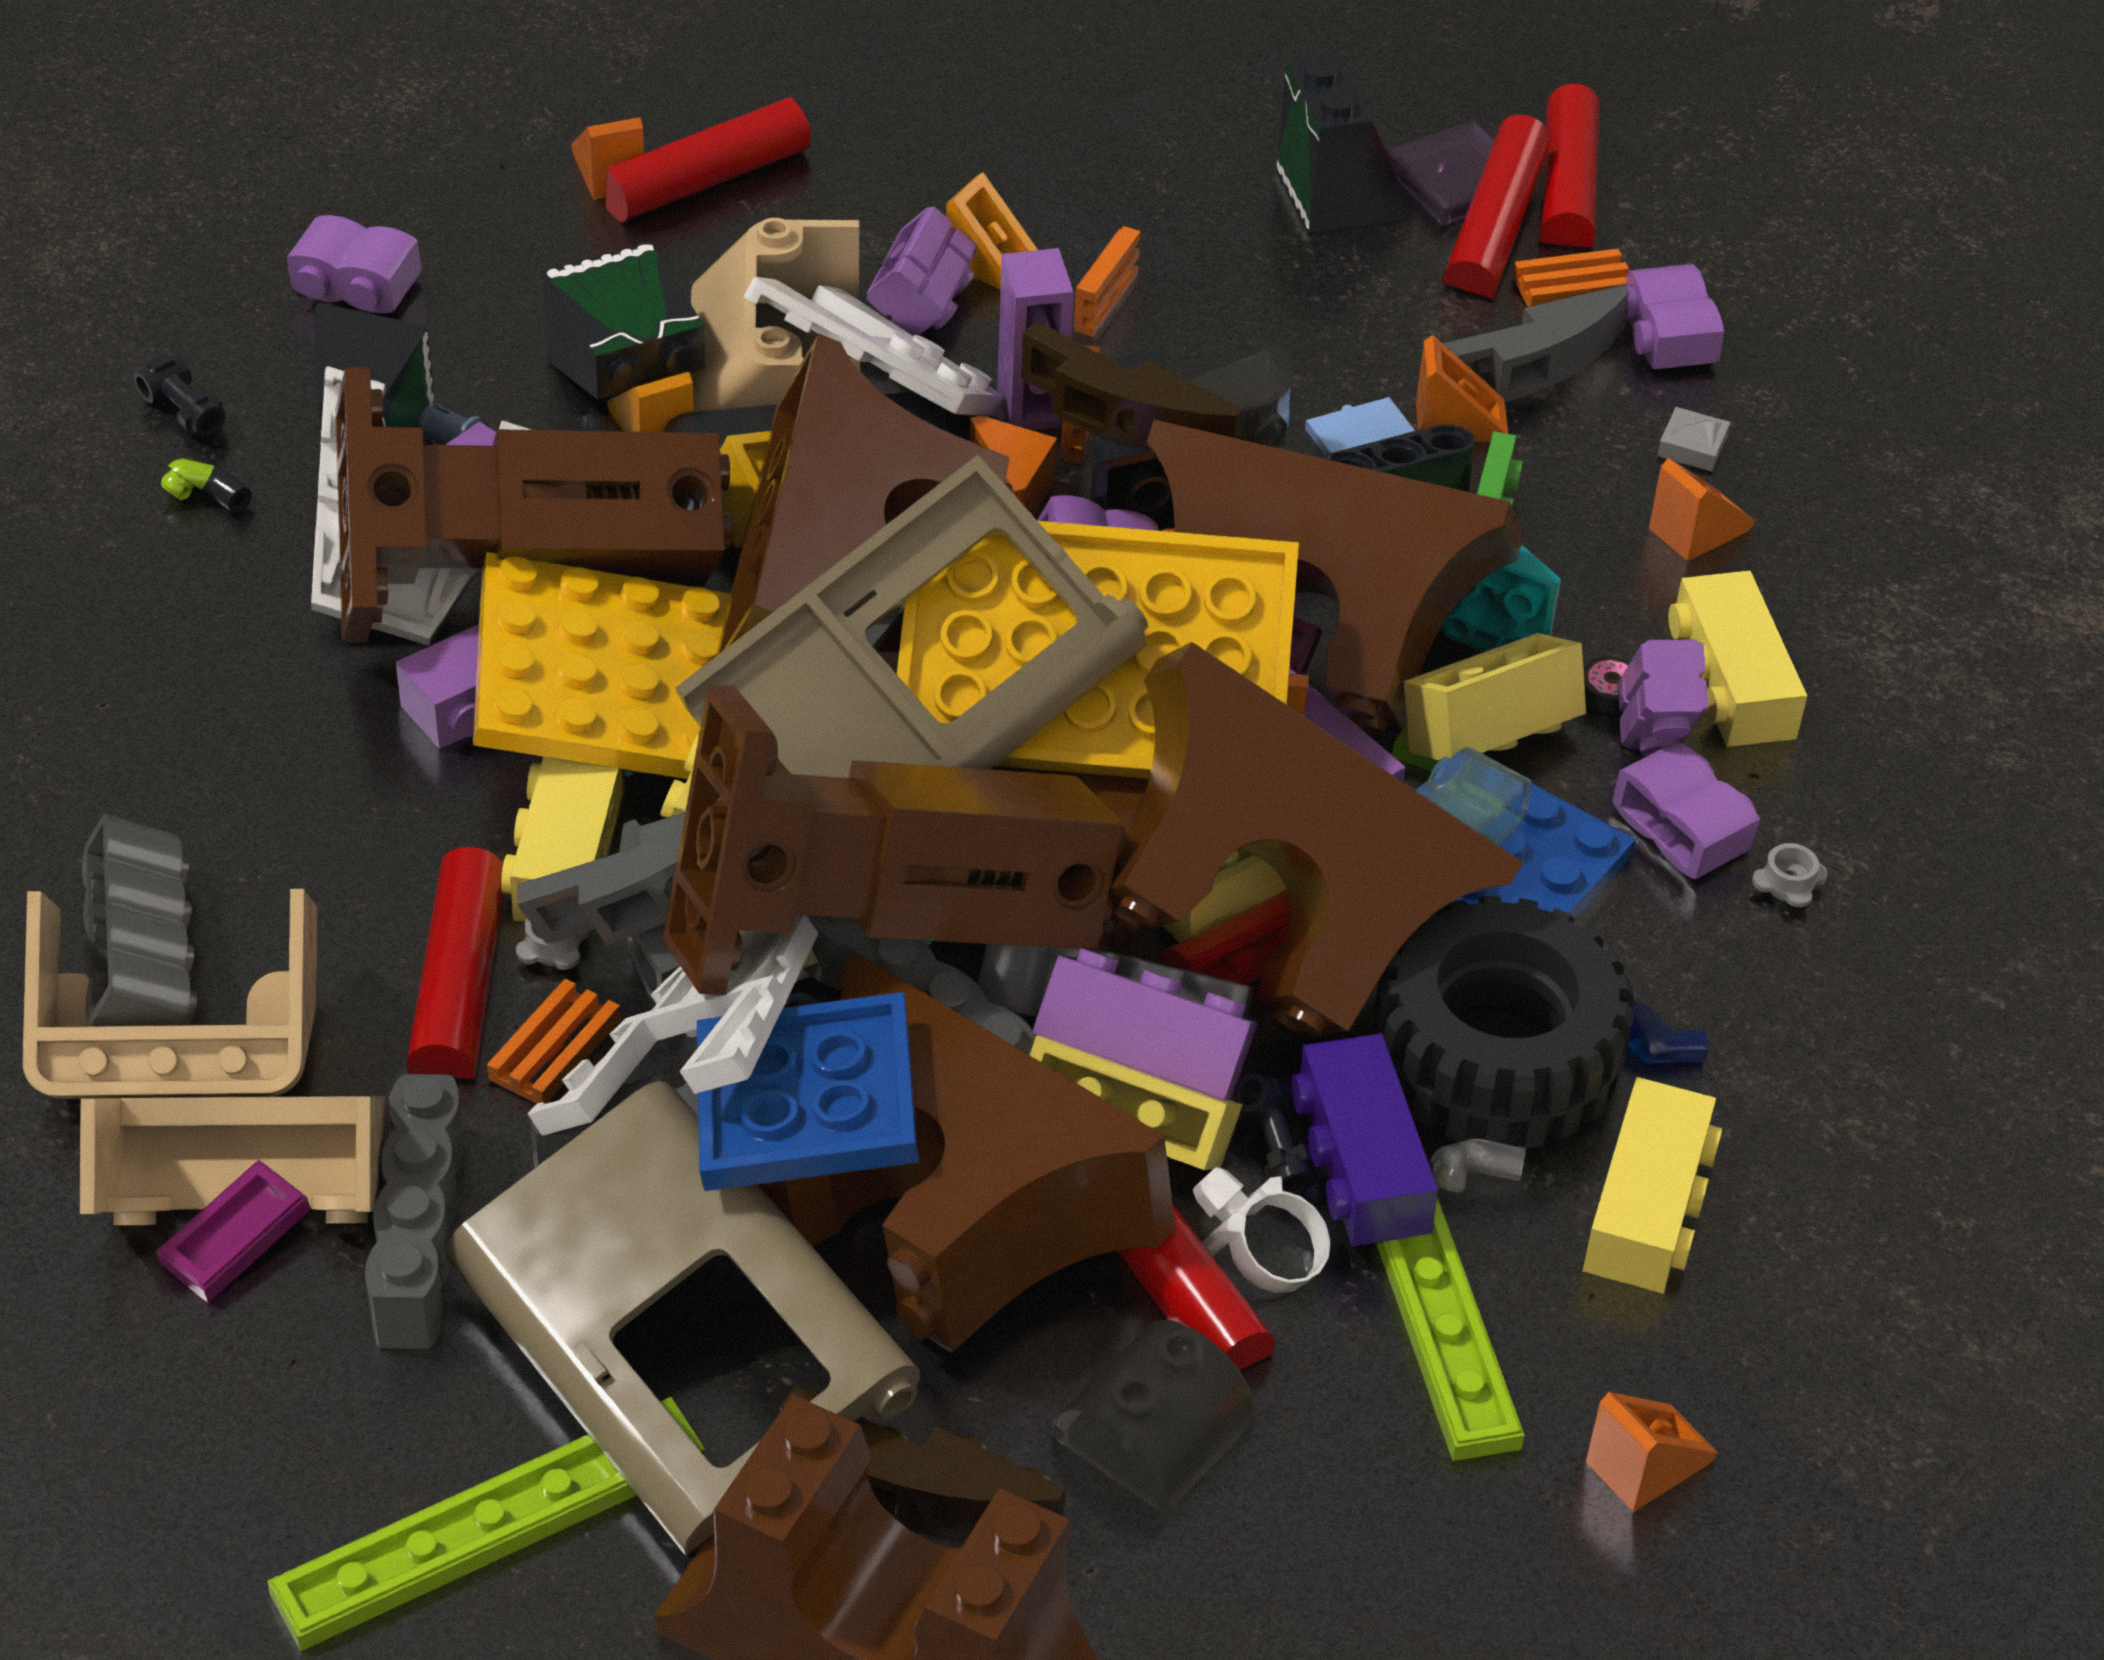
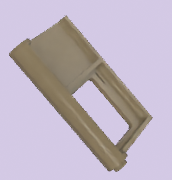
M977 454L675 689L687 711L701 726L708 684L735 686L774 733L778 743V759L791 774L849 778L852 760L990 770L1145 647L1147 639L1143 631L1148 628V622L1141 610L1130 599L1123 597L1119 601L1108 594L1103 596L1067 555L1065 550L1049 535ZM992 533H1000L1009 539L1076 616L1077 622L1071 629L957 719L950 723H941L932 716L867 641L865 634L870 627Z
M665 1081L647 1084L634 1092L466 1220L448 1241L446 1248L448 1260L685 1556L715 1533L714 1508L759 1442L729 1466L723 1468L714 1467L613 1345V1339L622 1327L711 1258L718 1255L728 1256L829 1373L831 1378L829 1386L811 1400V1403L855 1422L861 1416L867 1420H876L881 1417L884 1419L895 1418L907 1410L917 1396L916 1387L920 1379L918 1367L758 1184L704 1191L699 1173L698 1115L676 1089ZM608 1374L610 1377L604 1381L603 1377Z

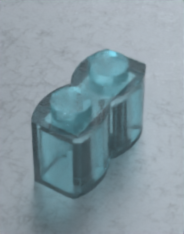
M1465 747L1451 758L1443 757L1433 768L1428 782L1421 785L1416 791L1498 845L1517 828L1527 814L1532 780L1471 747Z

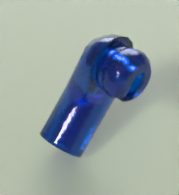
M1639 1001L1633 1002L1634 1018L1628 1047L1642 1061L1647 1063L1706 1062L1708 1040L1705 1030H1672L1649 1006Z

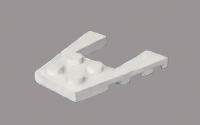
M753 277L744 295L745 299L754 304L768 303L785 313V321L807 333L813 330L816 333L841 342L847 355L860 362L874 364L889 373L890 379L954 414L994 416L1004 397L988 386L992 380L988 375L965 363H961L959 367L942 356L945 351L940 346L921 336H912L841 288L819 285L810 300L776 279Z
M327 366L324 380L311 610L341 619L335 407L344 371ZM371 380V389H381L382 397H384L385 384ZM501 421L499 429L531 430L505 421ZM419 568L414 584H388V603L383 605L382 622L373 623L371 628L430 646L480 568Z
M794 915L791 933L740 931L742 939L741 961L736 971H730L726 995L699 994L681 966L678 967L651 993L656 1002L655 1007L651 1011L626 1018L610 1033L615 1044L603 1059L595 1066L592 1065L589 1059L582 1060L562 1079L569 1091L560 1100L548 1104L544 1102L537 1103L529 1111L528 1116L541 1135L591 1123L656 1041L686 1033L688 1037L697 1036V1020L722 1017L680 1070L693 1093L696 1094L747 1080L761 1055L818 936V932L808 916Z

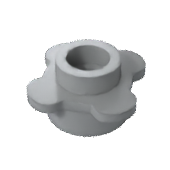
M1785 843L1769 851L1766 866L1764 869L1754 872L1752 882L1755 888L1761 892H1770L1774 897L1787 901L1791 906L1804 907L1811 903V892L1814 887L1825 883L1827 870L1819 863L1817 856L1807 847L1794 843Z
M527 918L525 922L526 938L516 946L517 957L525 964H533L539 961L544 965L556 966L562 970L573 968L580 962L578 948L580 942L589 936V931L552 943H545Z

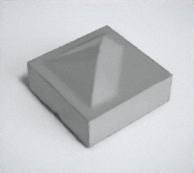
M1675 407L1660 440L1657 456L1665 459L1669 457L1675 462L1713 472L1728 437L1731 422Z

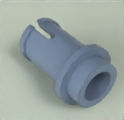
M433 403V406L428 405L422 412L418 428H423L424 438L445 445L478 422L483 423L487 427H489V424L481 417L467 418L446 409L445 406L439 403Z

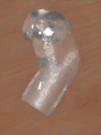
M1478 1138L1440 1147L1434 1152L1430 1163L1434 1164L1432 1174L1437 1188L1460 1193L1466 1186L1468 1172L1520 1182L1526 1148Z

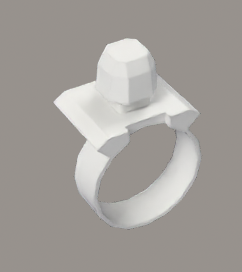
M1215 1167L1193 1188L1197 1202L1211 1218L1215 1214L1222 1222L1203 1241L1210 1253L1214 1256L1229 1243L1233 1262L1242 1275L1258 1288L1273 1293L1293 1292L1319 1274L1329 1258L1330 1237L1326 1223L1317 1209L1301 1196L1283 1191L1282 1176L1269 1178L1247 1197L1240 1190L1244 1186L1227 1170ZM1265 1205H1272L1286 1209L1297 1217L1309 1232L1314 1248L1313 1267L1308 1276L1288 1280L1272 1275L1260 1266L1248 1249L1244 1234L1246 1216L1255 1215Z

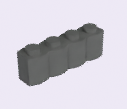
M103 813L85 844L82 860V880L86 888L83 922L88 933L85 947V971L89 978L86 997L88 1022L91 1026L95 1027L188 1026L193 1019L197 1006V993L190 990L189 977L195 951L194 947L188 944L186 930L192 912L191 902L185 900L184 889L189 870V859L182 856V843L178 835Z
M807 915L818 932V936L812 946L818 962L803 969L817 981L831 988L842 990L839 969L854 956L860 954L1030 1055L1036 1038V1034L1032 1033L1031 1027L1009 1009L989 1003L978 984L967 974L954 966L936 961L933 952L923 940L869 938L854 918Z
M987 944L978 986L985 994L989 1003L1009 1009L1027 1023L1028 1016L1036 1018L1038 1016L1058 955L1077 959L1080 949ZM1097 948V950L1088 949L1119 960L1115 973L1140 981L1143 970H1148L1182 982L1178 995L1204 1003L1207 992H1211L1246 1004L1242 1017L1248 1018L1255 986Z
M402 1074L394 1084L389 1097L388 1108L391 1133L387 1137L381 1153L384 1187L374 1205L373 1223L376 1244L372 1248L366 1262L365 1280L373 1335L378 1347L388 1349H431L438 1340L444 1324V1304L441 1287L445 1283L451 1267V1262L447 1258L446 1248L449 1241L448 1231L454 1223L458 1210L455 1176L460 1170L464 1159V1137L459 1092L453 1076Z

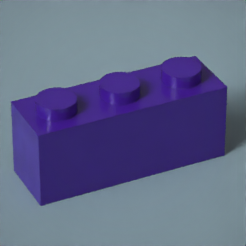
M1382 1033L1303 1045L1300 1074H1294L1291 1078L1292 1098L1297 1114H1307L1311 1124L1308 1131V1139L1315 1167L1325 1166L1329 1178L1326 1182V1196L1332 1219L1334 1221L1343 1220L1352 1247L1432 1234L1438 1188Z

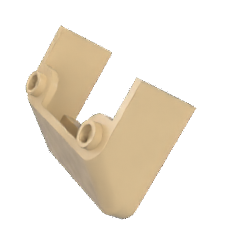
M765 219L752 226L694 282L691 290V305L705 327V369L690 373L693 382L694 412L776 405L779 403L804 359L802 358V343L797 335L778 326L756 328V304L745 299L744 295L753 277L776 279L805 297H813L818 286L823 285L841 288L853 297L859 298V220ZM850 358L860 371V361Z
M290 889L289 971L269 973L261 977L253 985L247 998L246 1025L103 1027L91 1026L87 1019L86 997L89 983L87 974H60L61 909L41 891H27L23 1070L27 1080L35 1089L46 1096L56 1099L277 1096L289 1091L298 1083L304 1071L316 1011L317 906L305 889Z
M390 1096L81 1099L80 1214L113 1212V1225H155L156 1211L204 1209L259 1159L307 1196L311 1209L326 1210V1223H368V1212L374 1211L376 1199L384 1187L381 1153L390 1132L388 1108Z

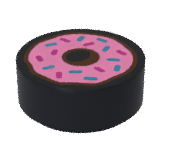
M1607 656L1596 658L1586 664L1583 669L1585 701L1590 708L1605 714L1623 713V711L1619 710L1617 683L1622 675H1624L1625 670L1630 664L1629 661Z

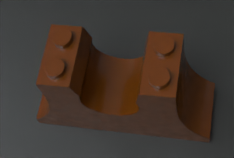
M818 333L776 406L716 656L977 454L1012 492V485L1005 482L1010 457L946 432L908 412L878 390L859 371L847 355L841 342ZM903 620L882 644L879 652H899Z
M1153 420L1147 444L1164 468L1169 481L1174 506V532L1299 542L1295 593H1319L1334 599L1340 606L1336 631L1327 644L1326 688L1338 705L1339 710L1364 732L1383 735L1386 727L1399 731L1404 729L1407 722L1404 681L1420 676L1428 652L1444 621L1465 594L1478 582L1499 568L1518 560L1524 537L1509 501L1159 420Z
M1193 642L1158 658L1144 679L1153 709L1155 725L1153 764L1143 801L1126 834L1124 856L1120 863L1115 864L1109 892L1112 896L1110 920L1132 932H1137L1139 927L1147 930L1179 922L1213 889V884L1220 867L1234 851L1250 853L1264 860L1277 872L1286 887L1290 901V921L1282 943L1266 960L1255 1002L1271 1012L1267 1020L1274 1027L1291 1037L1302 1039L1304 1034L1321 1037L1323 1034L1349 1031L1393 956L1421 924L1441 908L1466 894L1511 885L1523 864L1521 860Z
M860 954L854 956L839 969L842 981L841 1000L904 992L909 1021L919 1163L758 1185L812 1247L841 1232L848 1220L863 1208L881 1200L902 1197L882 1225L889 1256L887 1265L892 1274L898 1304L896 1312L901 1323L910 1333L921 1339L928 1337L952 1353L1013 1298L1048 1275L1083 1259L1107 1252L1132 1248H1157L1175 1232L1165 1136Z
M792 1394L714 1508L715 1533L705 1540L654 1615L656 1633L712 1660H1101L1087 1640L1077 1620L1068 1591L1067 1553L1070 1519L999 1488L961 1549L929 1541L897 1521L874 1495L867 1474L872 1458L861 1425Z

